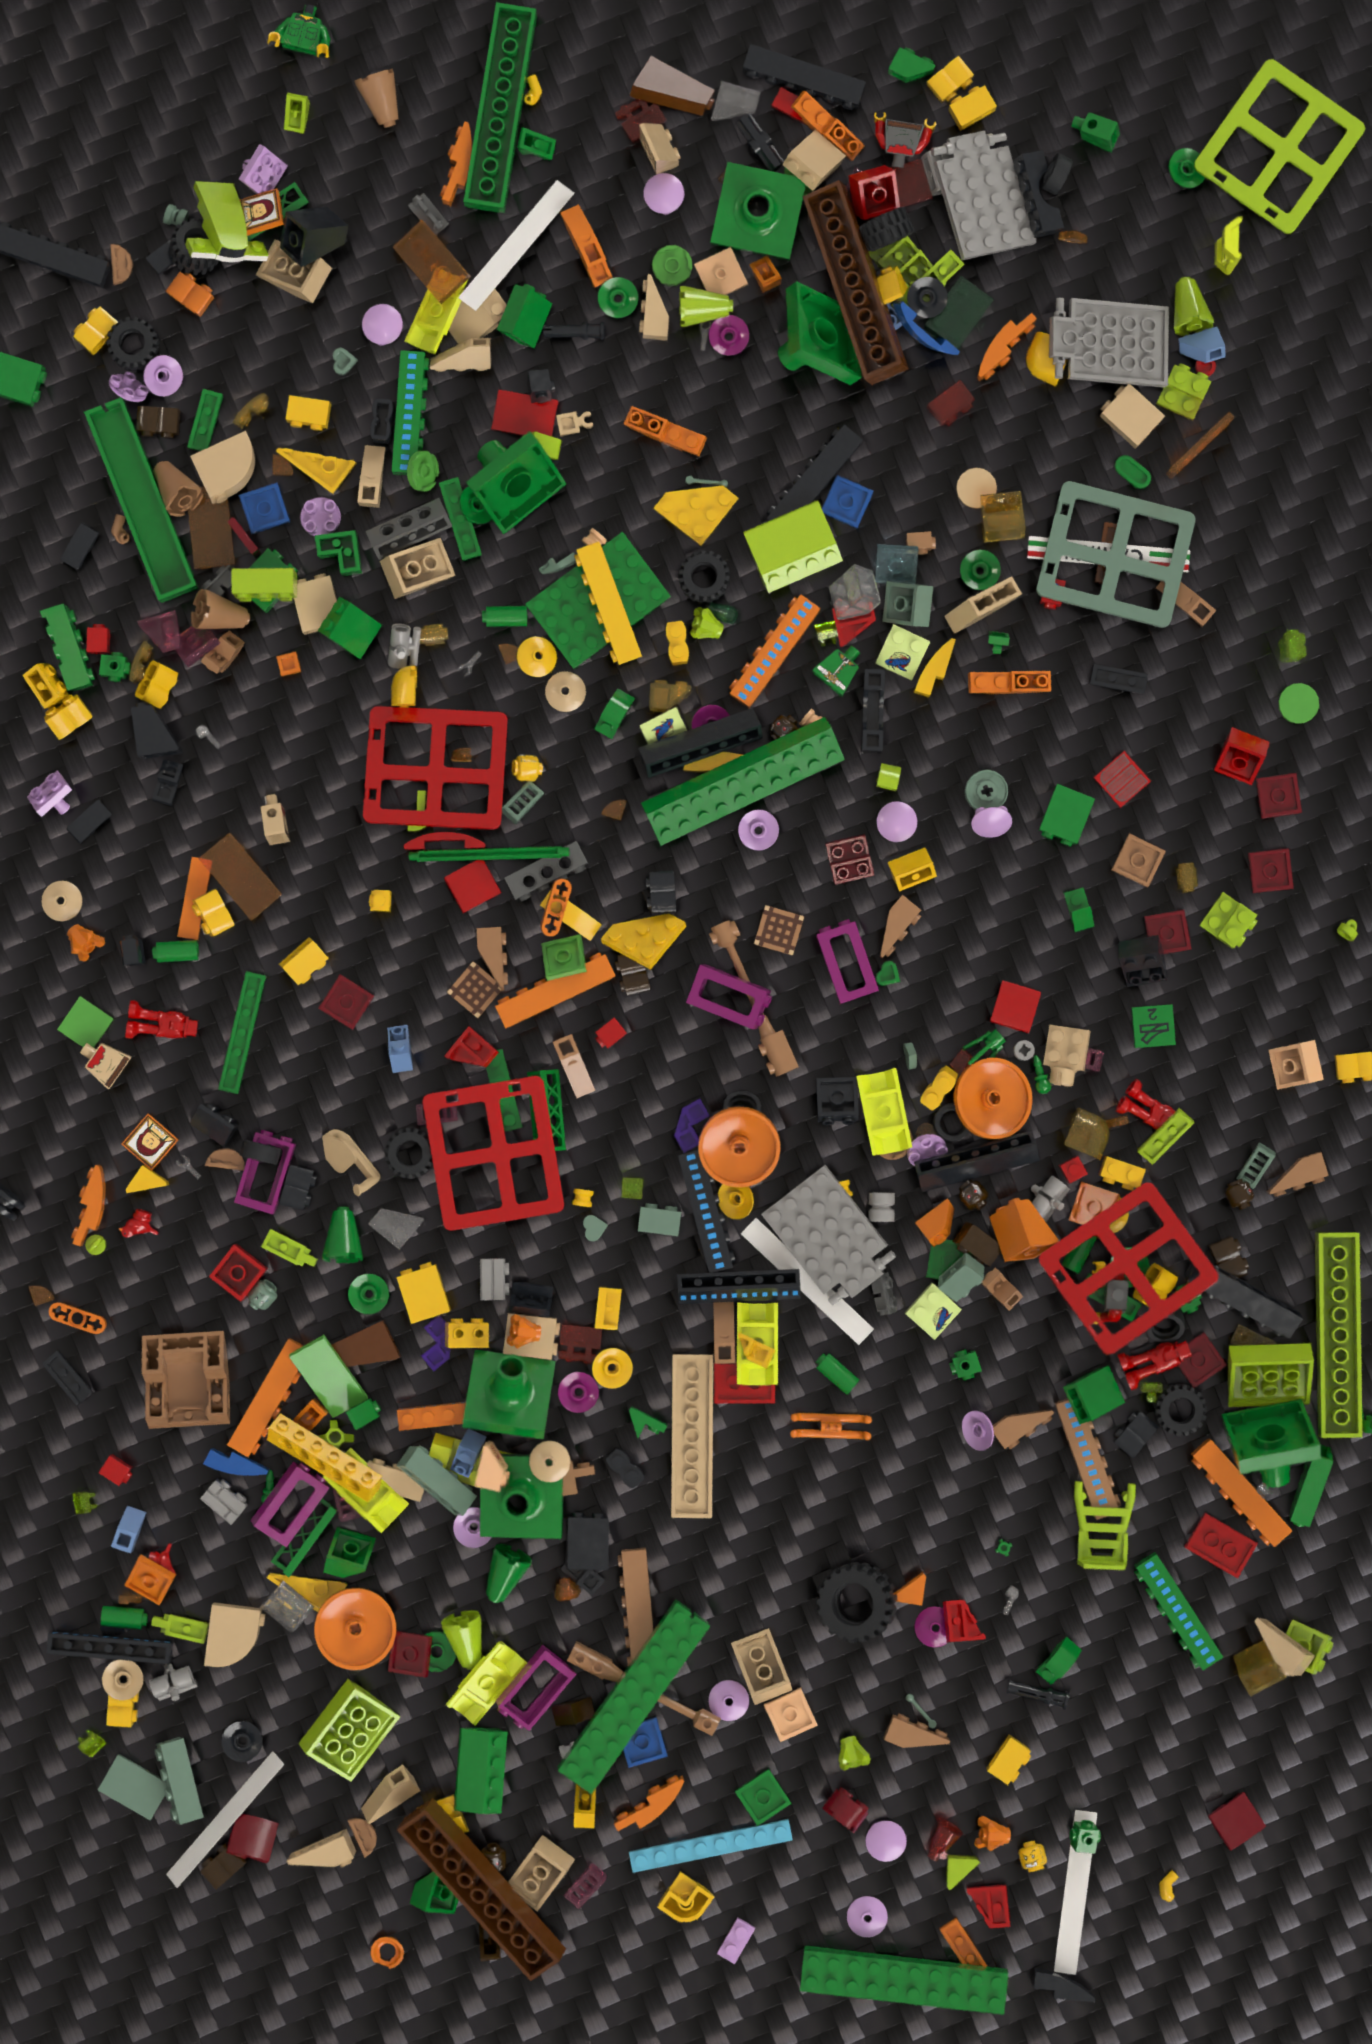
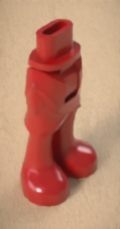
M130 1001L128 1018L158 1021V1025L128 1020L125 1038L131 1039L140 1033L155 1034L156 1037L167 1038L196 1037L197 1020H190L189 1017L176 1011L147 1010L142 1008L137 1001Z
M1137 1079L1129 1085L1125 1094L1149 1107L1150 1111L1148 1112L1126 1096H1122L1116 1107V1112L1120 1114L1132 1113L1143 1119L1142 1122L1156 1130L1175 1112L1170 1106L1163 1105L1142 1091V1083Z
M1187 1341L1179 1344L1177 1342L1161 1343L1154 1349L1134 1356H1129L1126 1353L1118 1354L1123 1371L1148 1361L1154 1363L1125 1373L1131 1391L1138 1388L1139 1381L1143 1378L1170 1370L1184 1362L1185 1358L1192 1356Z

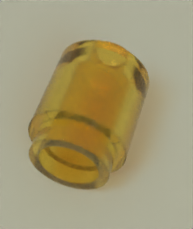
M443 624L424 625L421 628L420 644H425L426 646L445 644V640L449 639L448 629L443 627Z
M1194 863L1178 864V869H1176L1178 889H1182V893L1194 892V888L1198 887L1197 868L1194 867Z

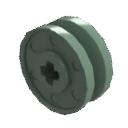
M982 770L972 775L967 781L964 790L965 798L969 806L974 810L980 807H999L1007 799L1008 786L1003 776L991 770ZM983 786H986L987 789L991 788L992 792L989 793V797L986 794L982 795L981 790H984Z

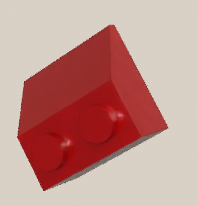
M1232 727L1225 740L1214 771L1252 785L1266 757L1270 742Z

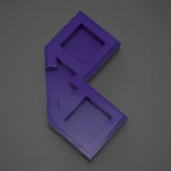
M701 1099L682 1108L674 1136L683 1153L699 1146V1138L692 1126L709 1117Z
M438 1315L424 1326L436 1344L422 1354L421 1357L433 1371L450 1359L451 1348L445 1347L446 1321L441 1315Z

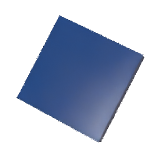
M836 475L822 511L824 515L858 528L874 491Z
M278 483L239 495L251 534L290 522Z
M656 1716L645 1719L623 1749L628 1768L668 1757Z

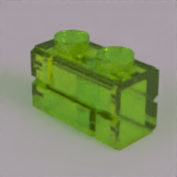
M1288 630L1279 640V649L1282 650L1280 652V660L1283 663L1298 662L1307 655L1306 646H1304L1306 643L1305 634L1299 633V630Z

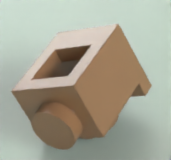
M931 532L907 533V553L909 551H916V555L928 554V551L931 549H936L935 537H931Z

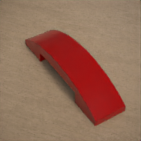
M455 832L430 833L414 838L404 844L405 850H426L425 842L465 841V849L486 848V844L479 839Z

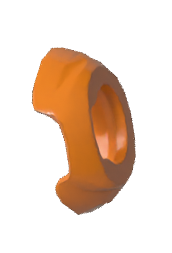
M382 1937L373 1943L370 1954L375 1963L391 1969L401 1963L404 1950L403 1946L394 1937ZM386 1943L392 1944L396 1950L394 1957L390 1961L380 1958V1948Z

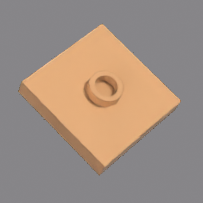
M731 247L694 264L706 291L727 295L748 285Z
M801 1687L764 1703V1707L780 1742L818 1726Z

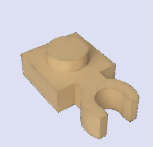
M576 412L556 415L560 436L580 433L579 427L581 426L592 428L593 423H585L584 421L586 417L591 416V412H585L581 417H577Z

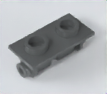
M424 193L420 196L416 195L412 199L413 202L408 205L433 237L449 225Z
M223 565L215 573L217 577L213 581L210 579L206 581L201 588L222 596L225 591L220 586L223 584L227 589L232 586V572L229 571L231 566L225 567Z
M886 1272L871 1283L873 1294L881 1293V1297L874 1298L877 1312L880 1313V1316L897 1312V1300L892 1292L893 1281L889 1273Z

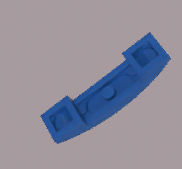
M895 300L893 302L900 322L918 342L935 351L952 355L960 353L946 339L937 338L935 341L913 322L917 313L903 301Z

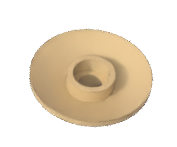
M564 671L553 675L549 679L545 693L547 701L554 709L561 712H570L581 706L585 699L586 688L578 675ZM564 687L569 689V693L566 695L561 692Z
M54 882L45 889L42 895V907L45 913L56 921L71 920L81 910V892L70 882ZM59 897L64 898V903L61 905L57 902Z
M554 1441L540 1443L533 1449L530 1455L531 1471L538 1479L545 1482H555L562 1479L570 1468V1456L567 1449ZM546 1459H552L553 1465L547 1466Z
M116 1660L106 1667L102 1677V1684L110 1697L117 1700H128L140 1692L143 1685V1673L140 1667L133 1661ZM122 1675L127 1677L126 1683L120 1681Z

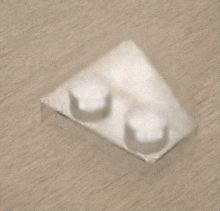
M721 81L711 120L717 121L755 113L761 92Z
M381 1208L368 1224L400 1250L425 1219Z

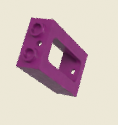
M850 919L838 923L839 927L831 929L830 926L819 929L820 934L816 935L840 1004L879 991L855 921L850 922ZM842 934L849 935L865 980L863 988L851 992L846 990L830 944L831 938Z
M702 964L699 966L686 1003L750 1029H757L764 1021L765 1015H763L765 1007L768 1008L772 996H770L771 990L709 965ZM710 979L754 997L755 1002L750 1015H744L702 998L707 980Z
M261 1130V1133L255 1132L253 1142L269 1144L283 1150L267 1202H262L250 1198L249 1193L259 1161L247 1158L234 1203L275 1214L296 1144L292 1143L293 1139L281 1136L278 1139L272 1137L273 1133Z
M292 1462L251 1519L254 1527L285 1547L289 1545L329 1489L323 1476L319 1473L314 1475L310 1472L311 1469L302 1462L300 1464ZM303 1480L313 1486L314 1491L287 1529L282 1532L270 1524L269 1521L297 1482Z
M542 1645L498 1697L496 1703L499 1708L497 1710L505 1717L511 1716L514 1719L513 1722L519 1728L523 1729L525 1727L530 1731L575 1677L576 1673L571 1666ZM546 1660L558 1672L527 1710L521 1711L511 1703V1699L539 1665Z

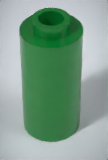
M486 606V611H482V623H486L487 627L527 626V606Z
M198 940L157 942L156 947L152 948L153 959H157L158 963L199 960Z
M1091 1237L1066 1254L1061 1265L1080 1274L1097 1237Z
M823 1353L815 1362L818 1364L816 1369L846 1395L860 1380L830 1353L827 1355Z
M103 1606L101 1626L140 1630L143 1629V1626H147L148 1614L145 1613L144 1609Z

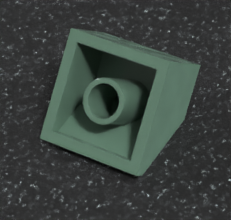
M887 581L883 622L929 627L933 586Z

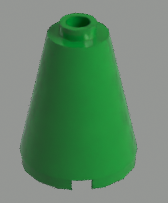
M337 1207V1210L333 1211L322 1254L323 1261L330 1262V1259H334L336 1263H356L358 1259L363 1260L354 1212L349 1210V1207Z
M496 1544L493 1549L486 1595L494 1603L505 1601L532 1563V1558L520 1549L517 1552L510 1550L512 1546L507 1544Z

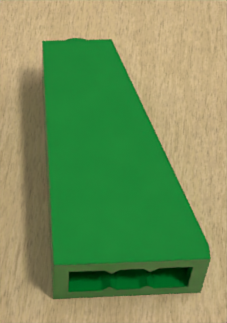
M1320 1444L1321 1459L1304 1463L1289 1513L1290 1521L1296 1526L1310 1527L1333 1464L1331 1447Z

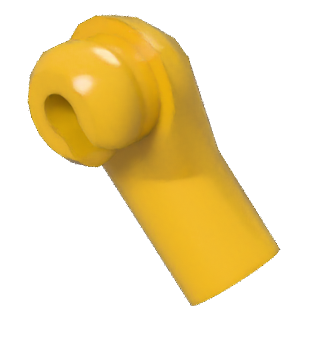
M536 75L527 77L530 89L527 95L524 96V101L529 105L536 104L542 94V89Z
M1173 1870L1159 1884L1160 1896L1167 1902L1174 1899L1172 1884L1179 1878Z

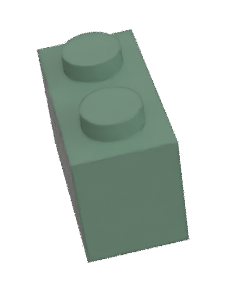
M646 1203L645 1207L641 1206L638 1231L678 1236L681 1211H677L678 1207L666 1206L665 1209H657V1204Z
M965 1253L939 1276L938 1289L957 1302L962 1297H966L975 1285L981 1284L984 1279V1266Z

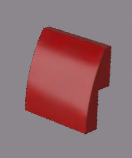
M476 860L444 877L462 913L501 894L484 860Z
M1002 980L990 1022L1029 1034L1041 992Z

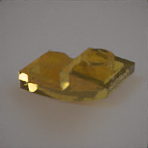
M262 393L249 401L236 415L233 424L240 429L244 425L247 426L252 418L251 412L259 416L260 412H264L269 404L267 401L268 396Z
M143 641L131 666L129 680L134 684L140 683L144 678L147 668L141 663L143 660L146 662L153 653L151 651L153 647L146 641Z
M1240 1324L1230 1342L1236 1346L1277 1344V1342Z

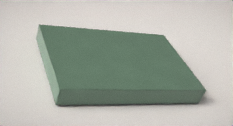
M118 1754L98 1791L151 1820L165 1796L167 1786L166 1782L162 1781L159 1776Z

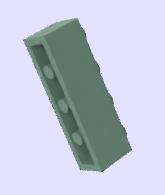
M410 1446L396 1466L451 1513L457 1516H464L477 1497L472 1492L473 1489L466 1483H461L457 1480L458 1476L455 1473L443 1468L444 1464L441 1461L430 1457L427 1449L422 1446Z
M177 1737L157 1743L155 1756L157 1761L161 1762L160 1776L162 1781L166 1782L165 1796L167 1801L171 1802L170 1816L172 1821L181 1825L203 1818L184 1738Z

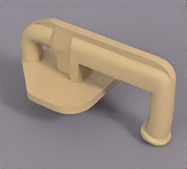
M333 1129L323 1135L325 1158L337 1172L344 1173L355 1163L367 1178L361 1184L353 1186L356 1196H360L361 1193L370 1189L380 1180V1174L348 1134L338 1129Z

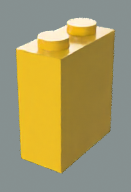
M431 1262L419 1265L420 1269L413 1272L412 1268L400 1271L401 1276L396 1277L411 1324L451 1311L437 1264L432 1265Z

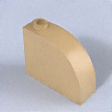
M246 431L190 456L212 504L223 503L228 497L239 492L250 480L255 467V453Z
M1010 577L967 599L945 615V618L955 634L1002 608L1022 593L1013 577Z
M214 1602L211 1608L204 1666L224 1667L244 1658L255 1645L260 1626H264L265 1614H262L263 1608Z

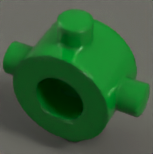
M1000 1539L997 1549H995L996 1553L1000 1552L1005 1557L1008 1556L1012 1543L1008 1544Z

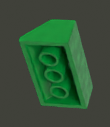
M460 1728L454 1810L479 1814H501L507 1731L499 1728Z

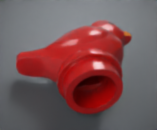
M136 1209L135 1213H133V1218L129 1219L124 1227L119 1228L122 1235L126 1238L147 1232L155 1235L159 1233L149 1224L152 1213L142 1209Z
M169 1543L161 1553L150 1551L148 1559L176 1574L169 1556L172 1544Z

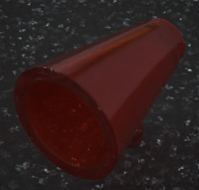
M939 1819L927 1856L933 1861H938L940 1858L946 1859L947 1851L963 1835L960 1828L950 1821Z

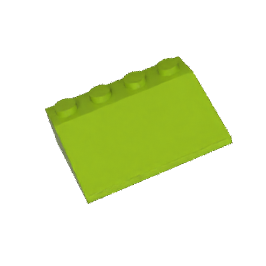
M818 500L743 532L763 585L768 593L843 561Z
M1311 1343L1229 1346L1228 1407L1266 1406L1302 1399L1304 1405H1309L1314 1364Z
M347 1679L299 1742V1745L305 1754L352 1782L399 1720L400 1716L364 1688Z

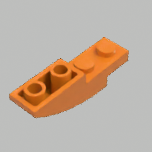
M803 91L791 105V108L803 118L802 121L812 131L816 129L845 154L846 158L850 161H853L865 146L837 118H833L807 91Z
M466 121L463 127L459 126L456 133V138H458L456 144H452L448 152L450 162L455 167H451L448 178H450L448 185L443 186L440 194L443 204L451 206L458 188L466 189L473 147L469 123Z
M579 204L561 212L560 215L575 249L579 252L594 288L613 278L605 261L606 257Z
M1032 313L1017 326L1010 320L996 335L989 345L977 376L979 381L983 378L986 380L995 373L993 369L998 365L1004 366L1010 360L1009 356L1012 352L1008 346L1012 348L1021 340L1019 338L1020 335L1024 332L1028 334L1036 327L1034 323L1037 318Z
M631 406L624 422L625 426L643 435L696 456H700L707 437L673 424L667 419Z
M1051 671L968 673L969 693L1016 694L1050 692Z
M95 1165L94 1168H90L87 1175L89 1182L87 1186H83L79 1195L82 1198L80 1203L87 1205V1208L82 1209L79 1216L81 1223L79 1227H75L71 1236L74 1239L72 1244L77 1246H83L89 1229L98 1230L105 1205V1178L101 1165Z
M675 1775L666 1780L667 1784L661 1787L656 1785L648 1790L649 1793L646 1794L647 1804L645 1801L634 1807L635 1810L627 1813L625 1811L616 1816L617 1820L614 1821V1825L617 1831L635 1822L639 1829L656 1819L673 1802L684 1783V1777Z

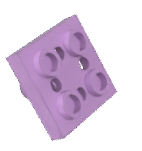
M259 144L251 159L244 161L247 165L243 163L242 168L244 171L239 180L256 194L267 192L275 188L287 165L266 147Z
M56 771L48 775L39 787L33 788L27 798L41 817L52 807L60 814H64L69 810L70 805L63 798L72 789L64 777Z

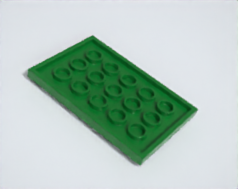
M623 532L602 546L631 627L671 598L670 594ZM582 566L574 567L525 604L573 669L609 644H606L602 633L605 631L603 623H598L595 615L598 612L596 604L592 605L588 594L591 593L589 585L585 586L581 577V574H584Z

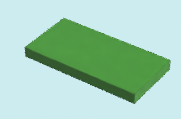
M325 1335L289 1354L291 1361L332 1418L368 1399L365 1391Z

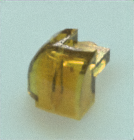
M1077 1107L1064 1145L1101 1160L1109 1141V1127L1100 1116Z

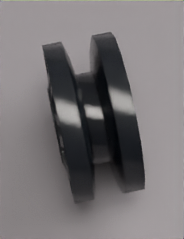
M0 1184V1213L14 1221L18 1216L13 1207L24 1210L26 1205L14 1193Z

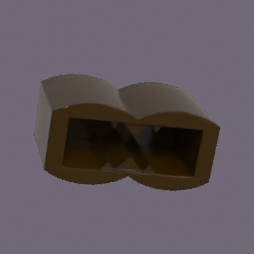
M138 406L136 431L140 432L141 436L153 437V434H161L163 438H173V435H179V409Z
M618 955L615 965L617 973H622L623 980L619 981L621 991L626 992L627 996L650 991L646 967L624 955Z
M1229 1236L1208 1245L1218 1267L1238 1278L1248 1275L1247 1269H1249L1246 1258H1241L1239 1251L1242 1249L1237 1239Z
M226 1843L217 1850L218 1855L214 1859L209 1857L201 1864L203 1868L200 1872L216 1890L248 1861L246 1858L243 1859L226 1853L228 1847Z

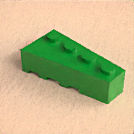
M64 604L41 610L42 618L45 617L48 621L46 630L50 639L54 640L53 650L57 660L60 659L59 668L67 691L71 693L93 686L92 680L95 679L92 668H88L86 663L89 657L86 649H82L80 644L83 638L80 630L75 628L74 622H77L74 611H70Z

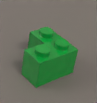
M355 530L315 535L319 559L338 556L342 576L362 574L358 537Z

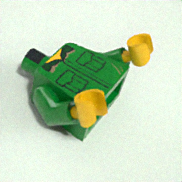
M306 4L303 15L293 13L274 32H270L268 35L267 43L275 41V47H279L281 40L283 48L320 57L321 53H325L326 58L329 57L330 37L326 26L322 25L321 19L315 18L317 9L315 6Z

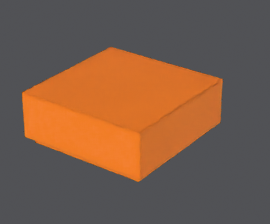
M297 652L276 656L281 676L301 672Z

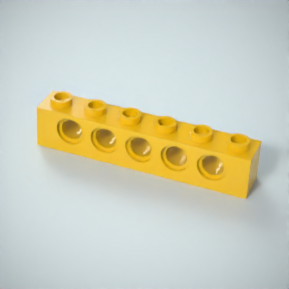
M281 1413L269 1426L267 1436L269 1442L369 1503L380 1489L382 1475Z

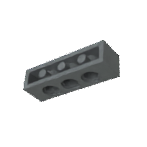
M437 498L367 530L366 534L378 560H381L452 527V524L440 498Z
M575 841L565 846L570 848V856L542 858L505 877L515 900L520 899L522 902L532 897V892L536 890L542 892L550 887L549 883L560 878L567 879V874L573 871L577 874L585 870V865L588 862L578 842ZM563 858L571 860V866L567 869L560 867L559 863ZM543 868H552L553 875L550 878H544L541 874ZM527 876H532L535 879V884L532 887L524 886L523 881Z

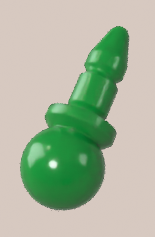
M1035 1055L1034 1067L1037 1075L1034 1078L1037 1081L1035 1087L1040 1094H1047L1051 1090L1052 1085L1047 1079L1048 1074L1044 1075L1042 1062Z
M269 1470L266 1476V1488L263 1489L264 1494L261 1498L262 1504L274 1489L272 1470Z

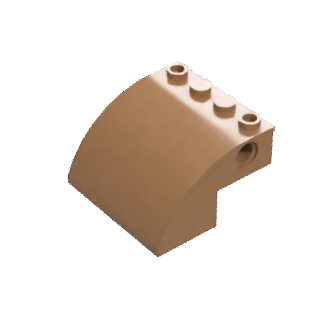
M224 1331L142 1336V1375L145 1380V1419L148 1428L230 1424L229 1369Z

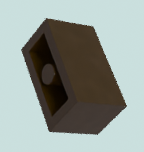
M965 1222L952 1241L958 1246L956 1249L959 1252L969 1254L979 1263L988 1267L993 1264L1001 1252L998 1242L977 1226Z

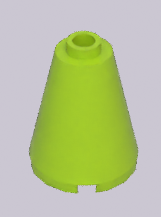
M1191 277L1179 279L1175 286V334L1186 336L1189 335V332L1196 331L1198 333L1205 329H1211L1214 319L1196 281L1191 279Z
M680 286V327L727 317L729 312H733V300H729L728 295Z
M469 1610L462 1611L461 1616L455 1617L454 1614L447 1616L441 1621V1625L461 1666L467 1670H472L481 1660V1616L478 1611Z

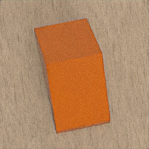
M768 256L749 264L763 293L781 284V275Z
M314 1398L293 1421L311 1431L329 1412Z
M923 1572L893 1593L897 1595L896 1602L922 1605L926 1576Z

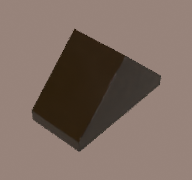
M591 1696L551 1706L556 1726L574 1725L591 1719L595 1714Z
M479 1924L480 1960L501 1959L502 1948Z

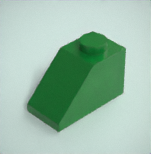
M369 1398L349 1409L346 1413L355 1430L378 1418L381 1408L376 1400L372 1401Z

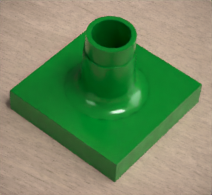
M727 162L711 244L790 261L806 185L796 176ZM754 198L766 199L770 205L768 212L761 217L753 216L747 208L749 201Z
M796 281L786 288L788 340L778 349L781 363L792 371L797 370L801 366L808 365L852 385L861 378V367L839 302Z
M530 431L508 449L496 440L484 444L477 455L478 461L483 465V469L466 482L494 524L503 534L566 485L565 480L548 454Z
M475 1350L462 1428L544 1439L556 1361Z
M1302 1399L1222 1414L1223 1428L1240 1474L1260 1470L1262 1483L1268 1487H1282L1290 1481V1464L1321 1459L1320 1444Z
M501 1454L508 1465L507 1471L510 1472L509 1481L500 1491L480 1487V1537L561 1539L563 1536V1478L555 1482H545L538 1479L530 1468L529 1460L531 1454ZM546 1459L547 1466L553 1465L552 1459ZM513 1494L523 1495L528 1501V1508H515L510 1503L508 1497Z

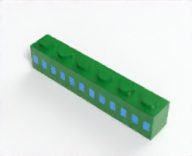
M403 350L400 352L392 473L394 475H407L408 462L415 452L423 450L424 440L420 438L421 431L425 429V418H422V410L426 411V398H423V392L428 388V378H425V370H429V358H426L425 352Z
M1154 1552L1135 1564L1134 1566L1137 1569L1134 1572L1140 1582L1145 1581L1148 1586L1145 1589L1151 1599L1156 1598L1159 1603L1156 1606L1162 1616L1167 1615L1170 1620L1167 1623L1173 1633L1178 1632L1181 1637L1178 1641L1185 1651L1189 1649L1192 1654L1190 1660L1194 1666L1205 1670L1222 1659V1654L1158 1555Z

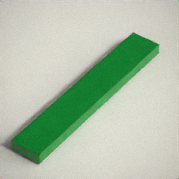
M248 971L245 973L218 1090L239 1094L266 980L265 975Z

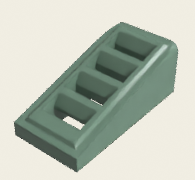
M527 781L502 807V813L516 825L544 795V792L532 781ZM527 788L536 795L534 798L526 791ZM521 795L525 796L530 802L527 803V802H526L523 798H521L520 796H521ZM516 801L524 807L523 810L515 803ZM510 807H512V808L518 813V815H516V814L510 809Z
M1258 1143L1236 1179L1249 1182L1251 1188L1254 1189L1275 1158L1276 1152ZM1260 1151L1261 1153L1268 1156V1159L1259 1155L1258 1152ZM1254 1158H1256V1159L1259 1160L1260 1162L1264 1163V1165L1261 1166V1165H1259L1258 1163H1256L1255 1161H1253ZM1249 1166H1253L1260 1172L1256 1173L1255 1171L1251 1170ZM1245 1172L1255 1177V1180L1253 1181L1245 1176Z

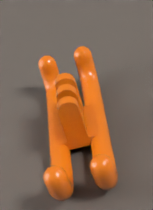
M794 1413L791 1415V1420L794 1422H821L820 1430H792L790 1432L792 1438L871 1439L869 1432L842 1430L841 1423L870 1424L872 1418L868 1415Z

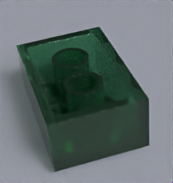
M960 276L947 294L948 299L944 310L939 315L930 318L924 327V330L932 336L946 339L958 350L994 300L962 276Z

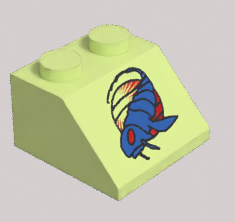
M893 624L875 664L912 681L930 641Z
M676 707L640 725V730L647 744L687 731Z
M931 1282L905 1311V1314L935 1340L962 1309Z

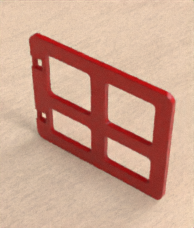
M386 706L372 708L369 720L363 804L364 820L371 824L472 829L499 828L502 820L507 716L502 712ZM386 723L431 724L429 765L384 764ZM448 725L486 726L493 729L489 769L449 768L444 766L446 728ZM374 730H381L380 740H373ZM405 780L427 782L426 810L382 809L380 807L382 781ZM466 783L488 785L487 813L443 812L441 810L443 784ZM370 789L377 790L376 800H369Z
M530 1076L430 1093L423 1098L442 1219L447 1230L452 1231L560 1212L564 1208L545 1087L541 1077ZM520 1084L521 1091L509 1092L508 1086ZM458 1094L459 1101L446 1102V1096ZM530 1094L533 1102L538 1138L536 1140L508 1144L505 1138L499 1101L501 1098ZM484 1102L492 1141L491 1147L447 1154L439 1110L441 1108ZM540 1154L543 1161L548 1198L546 1200L518 1204L515 1197L510 1160L512 1158ZM494 1162L502 1206L500 1208L457 1214L449 1171L453 1168Z
M1148 1182L1127 1194L1039 1256V1263L1054 1282L1085 1328H1087L1100 1349L1108 1355L1115 1353L1210 1288L1218 1281L1219 1277L1215 1268L1152 1183ZM1146 1201L1158 1215L1164 1226L1130 1250H1126L1109 1226ZM1097 1236L1113 1257V1261L1082 1283L1075 1284L1059 1260L1091 1237ZM1171 1239H1174L1198 1270L1200 1276L1163 1300L1138 1268L1137 1263ZM1059 1270L1066 1279L1062 1283L1054 1275ZM1125 1274L1149 1307V1311L1116 1334H1111L1088 1303L1087 1297L1118 1275ZM1095 1322H1097L1103 1330V1332H1101L1098 1335L1091 1327V1325Z

